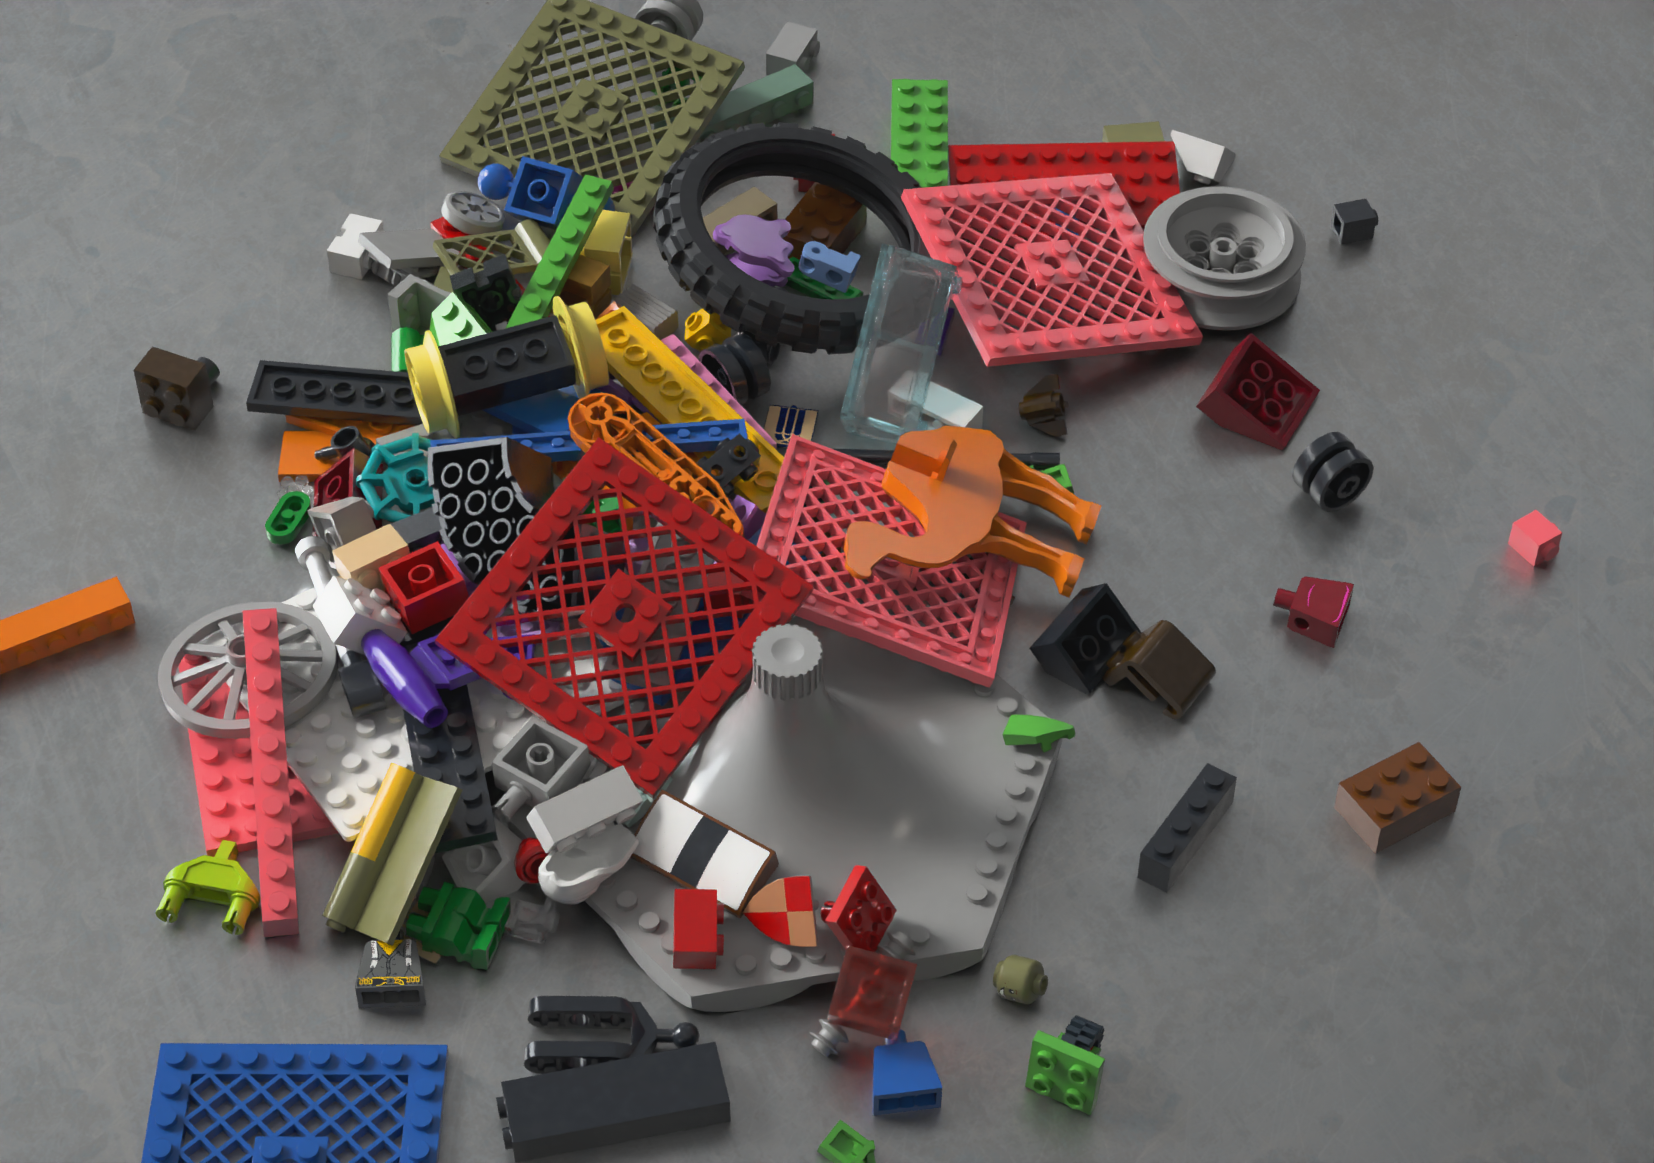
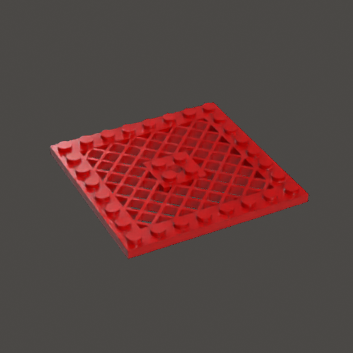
M598 437L435 639V644L547 724L586 744L589 754L613 770L624 765L635 787L651 798H654L753 670L752 649L756 638L761 636V633L764 630L767 631L770 627L774 628L776 625L781 624L783 626L788 624L813 592L814 586ZM605 485L610 488L602 490L605 487ZM617 497L619 510L600 512L599 499ZM622 497L636 507L624 509ZM594 500L595 513L582 515ZM644 515L645 529L627 531L625 518ZM649 516L664 526L651 528ZM620 519L622 532L604 534L602 521ZM597 522L599 535L580 538L579 524ZM572 526H574L575 538L562 540ZM676 534L691 545L678 546ZM671 535L672 547L654 550L653 536ZM647 537L649 551L630 552L629 540ZM624 541L626 554L607 556L605 543ZM600 544L602 557L583 560L582 546ZM577 547L578 561L560 563L558 550ZM553 551L555 564L542 565ZM703 553L716 561L717 564L705 565ZM698 554L699 566L681 568L679 555ZM674 556L676 569L657 571L656 558ZM651 560L652 573L634 575L632 562ZM627 563L629 575L618 568L610 578L608 565ZM604 566V580L587 582L585 568ZM580 569L582 583L563 585L561 572ZM730 572L744 582L732 584ZM725 573L726 585L708 587L706 574ZM557 574L558 586L539 589L538 575ZM701 575L703 588L685 591L683 577ZM533 576L535 589L521 591ZM678 579L679 592L661 594L660 580ZM654 581L656 594L640 583ZM602 589L590 604L588 591ZM751 590L753 604L735 606L733 593ZM757 591L765 595L760 602ZM583 592L585 605L566 608L564 594ZM728 594L730 607L712 610L710 596ZM560 595V609L542 610L541 597ZM536 598L538 612L519 614L517 601ZM705 598L706 611L688 613L686 599ZM681 600L683 614L669 616L673 611V606L667 602ZM512 602L514 615L500 617ZM622 608H630L634 611L635 617L630 622H621L616 618V613ZM751 613L739 628L737 615ZM581 615L578 619V624L583 628L570 630L568 616ZM732 616L733 630L715 632L713 618ZM563 617L565 631L546 633L544 620ZM708 619L710 633L692 635L690 622ZM539 621L541 634L522 637L520 623ZM685 624V637L668 639L666 625ZM516 625L517 638L498 640L496 626ZM661 626L663 640L648 642ZM491 628L493 640L486 636L487 632ZM590 636L592 650L573 652L571 639ZM595 636L610 647L597 649ZM731 639L719 654L717 641ZM566 640L568 653L549 656L547 642ZM712 642L713 656L695 658L693 644ZM543 644L544 657L525 659L524 645ZM688 645L690 659L671 661L670 647ZM518 646L520 659L504 648ZM664 648L666 662L648 665L646 651ZM641 652L643 666L624 668L622 655L633 662ZM617 655L619 669L600 672L598 658ZM593 659L595 673L576 675L574 661ZM570 663L571 676L552 679L551 664ZM546 665L547 679L531 667ZM711 665L699 680L697 666ZM691 667L693 682L675 684L673 670ZM668 671L670 685L651 688L649 673ZM644 674L646 688L627 691L625 677ZM620 678L622 692L603 694L601 680ZM597 682L598 695L579 698L578 684ZM573 685L574 698L560 689L559 686ZM691 691L681 705L678 706L677 692ZM671 693L673 708L655 710L653 696ZM648 697L649 711L631 714L629 699ZM624 700L626 715L607 717L605 703ZM600 704L602 718L586 706ZM670 717L658 733L656 719ZM651 720L653 734L634 737L632 722ZM627 723L629 737L613 725ZM650 743L646 749L640 745Z

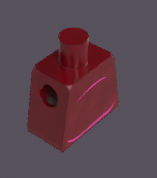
M1305 576L1301 578L1296 592L1278 588L1273 606L1290 611L1287 624L1290 630L1335 648L1351 604L1354 584Z

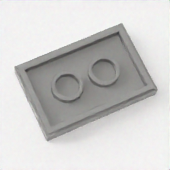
M433 229L363 232L359 235L358 242L389 270L445 266L433 248L434 240L444 238ZM452 248L446 249V251L452 252L457 255L460 253L459 251Z

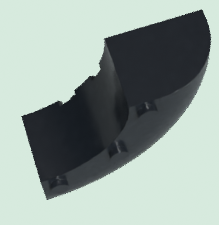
M508 437L428 448L429 487L433 488L435 503L432 504L434 514L438 516L442 527L440 530L441 537L447 549L453 552L458 561L457 565L464 575L478 586L555 492L551 471L552 458ZM587 523L578 525L580 538L599 535L598 528ZM572 526L562 540L575 538L574 526ZM624 541L605 543L607 556L625 554ZM600 544L582 546L583 560L602 557ZM577 547L558 550L560 563L578 561ZM553 551L542 565L555 564ZM625 563L608 565L610 578L618 568L624 572ZM604 566L585 568L587 582L605 579ZM580 569L561 572L563 585L582 583ZM557 574L538 575L539 589L558 586ZM533 576L521 591L535 589ZM602 589L588 591L590 604ZM583 592L564 594L566 608L585 605ZM560 595L541 597L543 611L561 608ZM536 598L517 601L518 612L522 614L538 612ZM511 602V604L508 606V607L511 608V609H513V604H512V602ZM581 615L568 616L569 624H578V619ZM563 617L546 619V621L564 623Z

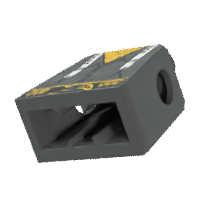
M400 929L393 946L383 941H369L365 944L355 983L359 1008L426 1006L417 944L413 939L404 940L402 929Z

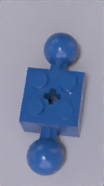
M522 156L515 178L506 166L498 163L489 164L479 173L478 187L480 192L491 200H501L509 195L504 211L521 221L533 219L540 226L557 230L583 177L572 169ZM609 197L603 210L615 211V204L611 197Z

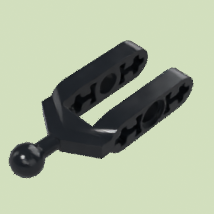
M537 996L529 1002L528 1021L532 1026L544 1029H623L631 1027V1044L613 1041H534L525 1048L524 1066L530 1072L546 1074L651 1054L657 1043H674L677 1048L697 1045L700 1034L697 1027L689 1022L679 1023L674 1029H657V1025L641 1002H630L622 997Z

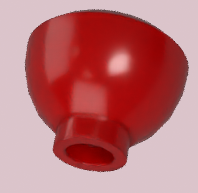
M533 837L524 839L519 844V849L514 859V867L518 878L528 884L539 883V867L550 853H545L538 839Z

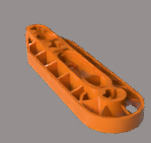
M601 392L589 394L579 399L571 407L568 415L570 436L575 444L585 453L598 437L744 537L743 524L720 484L624 400L613 394ZM624 413L627 420L613 416V414ZM642 432L648 433L655 441L651 442ZM666 449L676 459L672 460L663 452V450ZM687 467L698 478L694 479L684 469ZM709 486L715 493H717L718 498L714 497L705 488Z

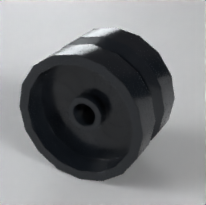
M737 333L726 338L722 344H714L700 352L699 361L740 405L746 403L748 398L755 399L770 390L771 377L766 360L759 347L746 334Z
M1330 432L1317 438L1307 446L1294 465L1292 477L1294 482L1305 493L1310 494L1312 500L1322 510L1333 512L1348 506L1360 496L1372 478L1374 466L1372 461L1362 451L1355 449L1354 444L1344 434Z

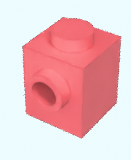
M1534 510L1513 522L1508 544L1534 567L1545 560L1550 561L1557 555L1560 549L1559 544L1562 532L1539 511Z

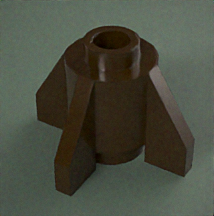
M1058 374L1042 378L1023 396V402H1019L1021 419L1026 420L1029 426L1053 436L1068 434L1065 419L1058 420L1059 417L1065 416V408L1069 407L1068 401H1064L1061 392L1055 393L1053 391L1060 389Z

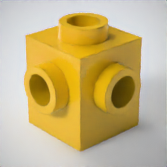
M701 309L697 313H692L685 322L684 341L699 352L714 344H722L726 338L731 337V328L720 322V315L715 312L709 315L704 309Z

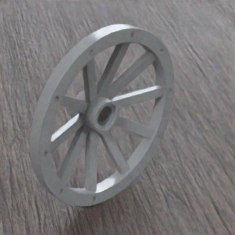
M278 602L237 604L214 611L185 628L172 641L162 657L158 672V684L167 710L179 723L197 733L217 738H249V718L235 720L244 681H247L244 634L237 635L231 625L243 622L242 610L276 608L277 621L296 626L279 633V646L309 633L316 639L322 649H280V661L322 662L320 671L313 683L281 667L282 681L304 692L300 697L284 707L285 727L295 723L321 703L330 691L338 670L336 646L321 620L302 608ZM219 629L228 640L226 647L196 644ZM186 654L219 657L176 674V670ZM220 670L186 705L177 696L174 687ZM233 675L223 719L209 717L196 712Z

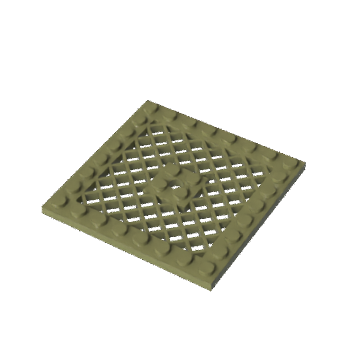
M547 0L444 147L439 158L442 163L476 177L479 176V173L485 166L498 163L506 166L515 178L522 156L537 160L551 155L552 161L548 163L565 168L574 165L575 172L583 178L586 174L590 176L598 175L599 178L604 179L602 173L617 169L619 175L607 178L606 180L612 181L613 187L623 186L624 191L611 194L610 197L615 204V211L631 214V236L628 237L633 238L656 203L658 190L663 182L664 175L672 163L680 160L681 154L695 145L744 71V61L588 0ZM581 30H583V31H585V32H588V33L582 35ZM577 31V37L563 41L562 35ZM558 38V39H559V42L553 44V43L555 42V40ZM604 39L611 41V43L605 44ZM600 40L601 46L586 50V44ZM581 46L582 52L567 55L566 50ZM628 49H631L635 52L628 53ZM624 50L625 55L612 59L609 58V53ZM563 53L562 58L553 61L548 60L550 55ZM605 56L606 61L591 65L590 59ZM651 58H654V59L659 60V61H656V62H653V63H652ZM647 59V65L633 69L632 63ZM586 61L587 67L572 71L571 65ZM628 64L629 70L614 74V68ZM567 67V73L553 77L552 71ZM674 67H677L682 70L676 72ZM671 68V74L659 78L656 77L655 72ZM609 70L610 76L595 80V74ZM548 73V79L534 82L533 77ZM652 74V80L638 84L636 78ZM590 76L591 81L586 80L584 78ZM695 78L696 83L680 87V81ZM528 79H529L530 84H529V85H525L526 82H527ZM581 79L578 85L576 86L575 81ZM633 80V86L619 90L617 84ZM571 82L572 88L560 92L557 91L556 86ZM673 83L676 84L677 89L661 93L660 87ZM614 86L615 91L607 87ZM552 88L553 94L539 98L537 92ZM654 89L657 90L658 95L642 99L641 93ZM531 94L534 95V100L520 104L519 98ZM637 95L639 101L631 103L630 97ZM690 95V97L685 103L684 97ZM680 98V105L666 109V102ZM567 100L565 104L562 106L561 102ZM557 104L558 109L543 113L542 107ZM661 104V111L647 115V108ZM591 108L599 109L596 114L586 115V112ZM538 109L539 115L524 119L523 113ZM642 110V117L628 121V114ZM519 115L520 121L505 125L504 119ZM623 116L624 122L618 124ZM676 117L671 124L669 118ZM666 120L667 126L652 130L650 124ZM500 121L501 127L495 128ZM553 121L555 127L547 128L546 123ZM542 124V131L528 134V128ZM647 126L648 132L635 136L632 135L631 130ZM523 130V137L509 140V134ZM624 132L628 133L629 138L616 142L613 141L612 136ZM570 133L577 135V137L571 138ZM563 134L566 135L567 140L552 144L550 138ZM504 136L505 142L490 146V140ZM659 138H662V139L660 140V142L658 143V145H656V141H655V140H656V139H659ZM609 139V142H610V143L604 145V143L606 142V140ZM544 140L547 141L548 146L533 150L531 144ZM651 141L652 148L637 151V145ZM593 142L601 146L595 148ZM589 144L590 150L575 153L574 148ZM527 146L529 152L514 156L512 150ZM632 147V154L618 158V151ZM570 149L571 156L556 160V153ZM508 152L509 157L502 155V153ZM613 153V160L599 164L598 157ZM594 159V166L580 170L579 163ZM647 160L642 167L641 161ZM637 163L638 169L623 173L621 167ZM633 181L630 187L627 188L626 183Z

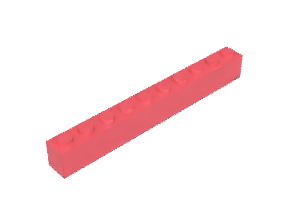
M276 608L242 610L264 937L299 934L277 610Z

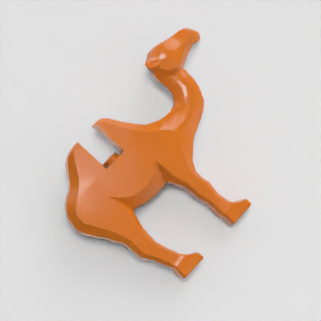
M943 426L935 430L910 431L900 436L892 458L887 465L881 486L888 496L904 507L923 525L925 534L919 537H909L869 521L851 523L847 529L844 544L846 555L845 569L852 577L863 580L869 578L872 574L871 570L887 557L909 566L930 569L947 566L966 554L988 552L1019 565L1035 568L1054 579L1059 594L1070 598L1078 580L1084 558L1046 545L1033 536L1020 532L1005 523L997 515L1002 496L1025 501L1052 513L1069 524L1075 533L1077 541L1086 545L1095 527L1101 505L1078 498L1050 475L1025 465L1004 448L1002 440L990 430Z

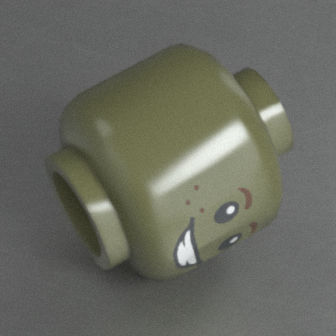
M1010 955L1004 961L1002 960L997 964L993 974V985L997 988L1000 997L1030 1005L1039 996L1045 994L1048 987V977L1044 975V968L1041 962L1019 955Z

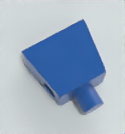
M901 1029L887 1032L885 1034L886 1045L874 1048L873 1116L941 1108L942 1084L926 1044L922 1041L907 1042L906 1033Z

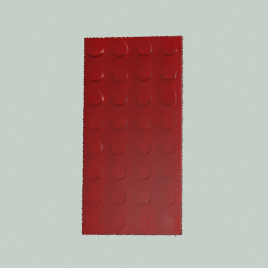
M1173 141L948 145L950 185L1111 173L1143 231L1152 212L1164 201L1180 193L1176 151ZM1081 207V208H1083V209H1085V210H1087V211H1089V212H1091V213H1093V214L1095 213V212H1093V211H1091V210H1089V209H1086V208H1084V207ZM1030 210L1031 213L1043 218V216ZM1004 213V215H1007V216H1009V217H1011V218L1017 220V218H1014V217H1012V216H1010V215ZM978 215V217H980V218H982V219H984V220H986V221H988V222H991L990 220H988V219H986V218H984V217ZM952 217L953 220H955V221H957V222H959V223H961V224H963V225L965 224V223H963V222H961V221H959V220H957V219H955V218ZM1022 222L1023 224H1025V225H1027V226H1029V227H1031V228H1033V229H1036L1035 227H1033V226H1031V225H1029V224H1027V223H1025V222ZM996 224V226H998V227H1000V228H1002V229H1004V230H1006V231H1008V232L1010 231V230H1008V229H1006V228H1004V227H1002V226ZM970 226L971 229L980 231V230H978V229H976V228ZM1041 231V233L1054 239L1053 236Z

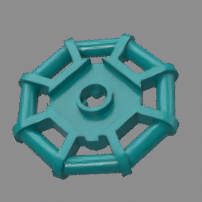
M412 433V436L385 445L376 444L372 447V454L362 474L356 478V486L361 488L366 500L374 511V518L376 520L384 519L394 523L410 516L390 509L394 505H397L400 510L405 512L413 511L414 515L419 513L420 510L432 507V504L435 503L433 488L429 487L428 457L424 456V452L419 450L422 449L428 452V448L431 447L430 439L419 436V433ZM412 449L411 451L394 456V454ZM385 462L388 465V469L383 474H376L380 464ZM411 477H416V479L418 480H424L421 482V484L410 483ZM374 486H383L388 496L381 501Z

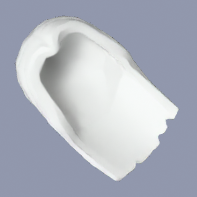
M614 822L606 825L607 829L601 834L590 839L586 834L576 839L578 843L564 852L559 853L555 849L546 856L539 867L538 878L541 889L549 898L562 904L583 902L596 892L603 881L626 864L637 848L639 840L622 824L614 825Z

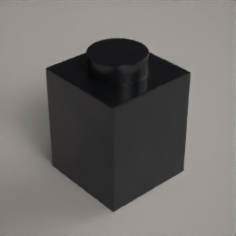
M1367 199L1334 204L1331 228L1340 244L1373 239L1375 226L1378 225V214L1375 209L1371 208Z

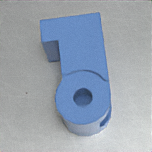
M811 241L804 245L798 267L804 275L846 293L856 275L861 255L850 251L846 256L832 249L829 250L820 242Z

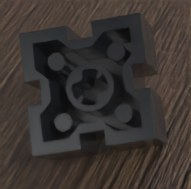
M505 254L483 262L484 270L474 273L472 267L450 275L453 292L475 309L492 332L497 331V324L505 321L508 324L523 295L519 285L516 284L514 273Z

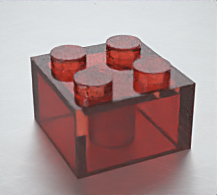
M848 945L830 1005L828 1022L897 1041L916 975L917 964Z

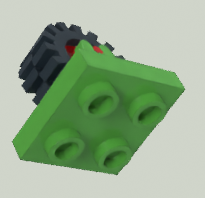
M1075 1015L1066 1027V1032H1061L1058 1038L1038 1030L1032 1041L1025 1087L1034 1090L1040 1095H1045L1064 1103L1070 1108L1091 1115L1097 1105L1105 1058L1099 1056L1101 1052L1100 1043L1104 1037V1026Z

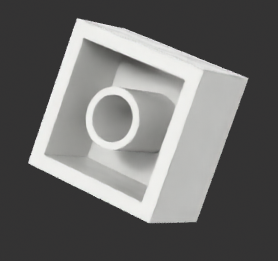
M334 575L313 605L332 642L364 654L361 640L371 630L380 629L399 644L407 634V630L400 620V614L394 610L390 603V597L378 588L371 590L363 587L352 578L345 580Z

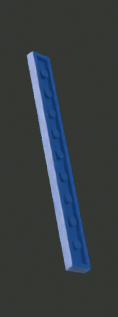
M744 419L652 425L684 453L715 451V448L724 439L729 438L732 440L739 433L745 439H748ZM570 431L430 440L431 447L508 437L551 457V462L578 461L585 455V452L571 438ZM642 432L651 442L655 441L648 433ZM666 449L663 450L665 454H671Z

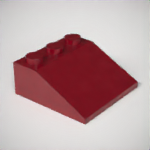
M1251 333L1232 350L1196 407L1221 427L1283 450L1320 389Z

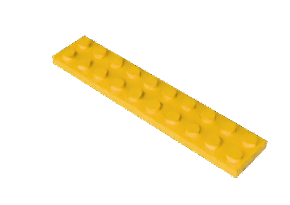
M625 306L595 320L602 339L608 371L662 424L743 419ZM745 421L748 439L757 446L761 457L756 466L759 469L758 472L747 482L740 479L733 485L736 488L734 493L754 503L760 510L767 513L784 457ZM704 451L693 453L700 459L704 456L709 459L716 452ZM736 451L734 452L737 457H741Z

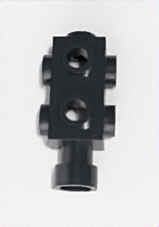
M740 433L732 440L729 438L724 439L715 448L716 453L709 459L704 456L696 462L697 465L720 484L727 498L735 491L736 488L733 486L740 479L744 482L749 481L759 470L756 466L761 455L757 446L751 440L745 439ZM736 451L741 457H737L734 452ZM717 469L718 476H714L711 471ZM694 473L692 474L694 479L698 478ZM709 486L705 488L714 497L718 498L717 493H715Z

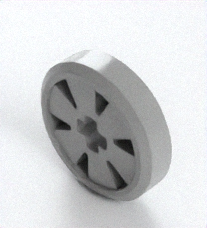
M458 191L448 194L441 208L442 215L449 224L469 235L501 231L505 222V215L497 204L482 195L472 192Z

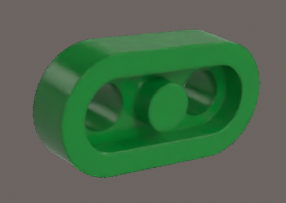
M293 491L281 497L265 523L269 541L282 545L292 542L297 537L309 518L307 510L311 509V502L307 494Z

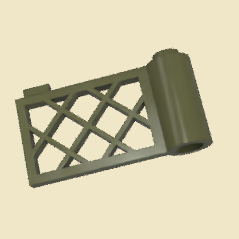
M528 219L522 221L515 229L434 240L433 248L450 275L460 272L457 268L458 265L467 268L472 267L474 273L484 270L483 262L498 257L491 253L492 250L506 255L515 275L535 272L550 240L537 221ZM510 240L513 246L509 247L498 242ZM472 245H481L487 249L483 251L472 247ZM452 248L457 251H460V253L457 255L452 252L446 251V249ZM468 254L479 258V260L476 262L464 256ZM514 257L524 261V263H516L510 259Z

